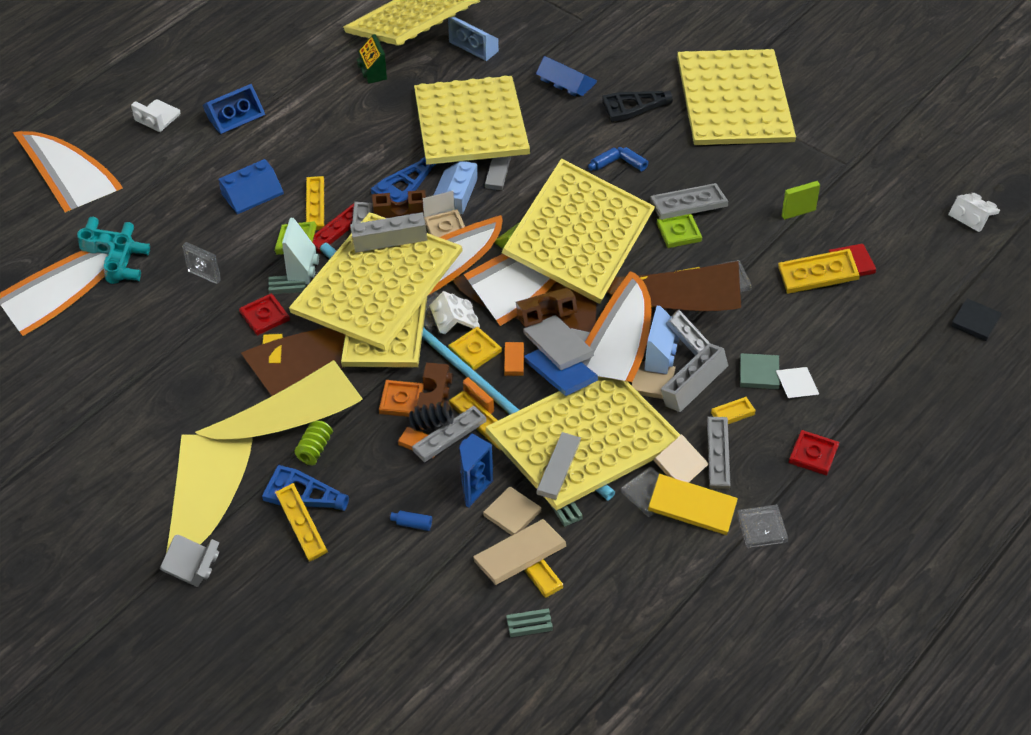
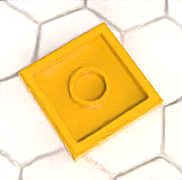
M475 327L448 345L449 350L473 370H476L502 352V347L479 327Z

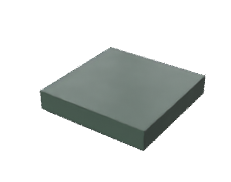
M741 353L740 387L779 389V377L776 370H779V355Z

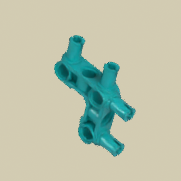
M89 217L86 227L80 229L77 234L79 248L84 252L109 254L104 260V274L108 283L115 284L123 279L140 281L141 270L126 267L132 253L149 255L150 244L135 242L132 239L131 235L134 225L130 222H125L121 233L97 229L99 220L96 217Z

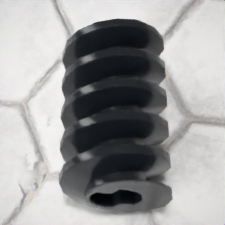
M446 400L444 401V407L441 402H437L436 407L433 403H430L429 409L424 404L422 405V411L419 406H415L414 412L410 411L409 419L413 430L419 431L421 429L426 430L427 428L432 429L435 426L441 427L442 425L448 426L453 424L454 416L449 401Z

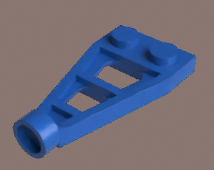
M424 156L419 162L381 180L371 188V194L390 193L391 200L403 202L408 197L407 191H416L436 164L426 165ZM413 172L419 174V176L415 180L408 177L407 175ZM402 180L408 184V187L401 191L394 187L393 184Z
M281 465L277 466L262 495L263 501L281 505L275 492L294 482H299L306 486L303 495L300 496L305 507H329L345 511L349 501L348 495L340 493L297 469ZM318 489L325 492L322 499L309 498L312 490Z

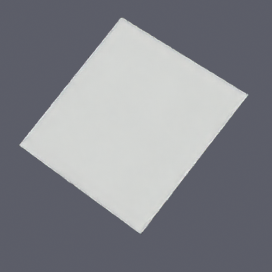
M453 191L423 198L424 217L454 210Z
M807 367L776 370L788 398L819 394Z

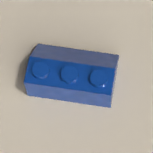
M546 56L543 57L536 72L537 75L541 76L540 80L546 83L554 82V87L561 90L564 87L568 89L567 93L575 97L576 94L583 96L597 83V80Z
M252 84L202 105L209 121L220 134L266 115Z
M266 159L218 179L222 196L236 214H240L284 194L273 168Z
M474 434L464 439L459 446L462 487L465 504L468 508L493 482L492 444Z

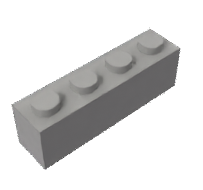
M423 212L350 224L355 253L428 241Z
M709 343L661 388L665 406L681 412L728 367L724 348Z

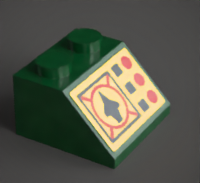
M374 34L358 51L359 58H357L358 68H361L362 77L366 78L368 84L387 80L385 53L376 34Z

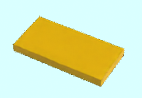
M850 249L778 263L787 294L859 280L860 277Z
M659 474L648 511L727 535L738 498Z

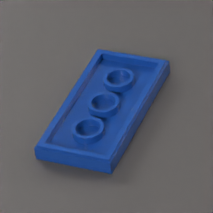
M540 349L524 356V360L529 366L565 396L598 381V375L582 362L560 370Z

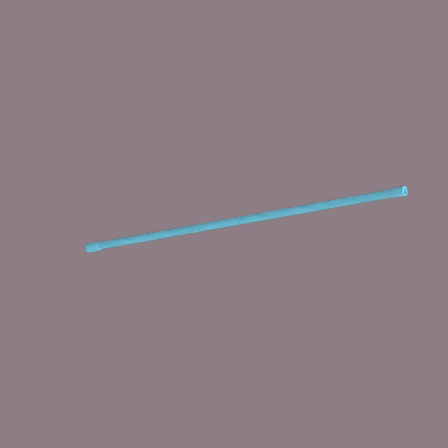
M324 243L320 247V251L329 259L336 252L328 243ZM423 327V340L461 373L476 383L507 413L511 415L519 411L517 407ZM607 484L596 490L607 501L615 495V491Z

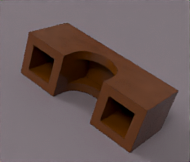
M425 190L407 191L408 197L403 202L391 200L390 193L372 194L373 212L384 218L422 212L424 215L423 198H426Z
M568 287L516 301L518 319L525 327L543 322L542 316L548 313H556L562 317L578 312L576 297Z
M426 362L423 384L425 390H432V392L419 393L417 406L421 408V411L424 404L429 409L430 403H433L436 407L437 402H441L444 407L445 399L449 398L450 388L448 384H452L453 376L449 372L448 364Z

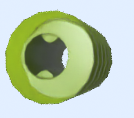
M316 420L310 422L295 449L297 458L307 465H315L316 459H319L320 453L324 450L323 447L327 444L326 441H329L330 435L333 433L332 428L323 421Z

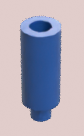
M613 147L591 159V163L588 164L589 170H599L619 159V151Z
M619 147L617 149L620 153V158L640 171H644L647 168L648 160L627 147Z
M401 510L398 513L392 512L390 520L396 521L397 525L427 531L431 529L432 516Z

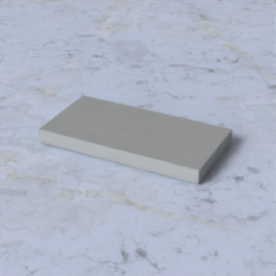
M716 183L650 196V203L655 206L654 209L660 219L728 206V200Z
M556 315L542 320L543 322L523 329L524 335L560 370L594 356V351Z

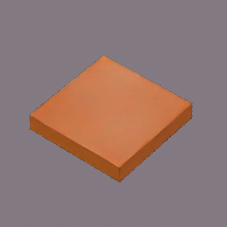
M386 380L379 414L409 417L410 411L414 412L415 406H417L419 393L423 392L424 384Z

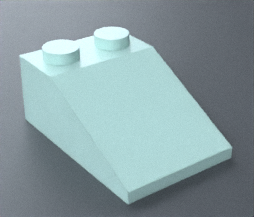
M290 218L282 242L288 281H305V284L309 285L311 278L315 276V265L319 263V254H316L315 245L296 220Z

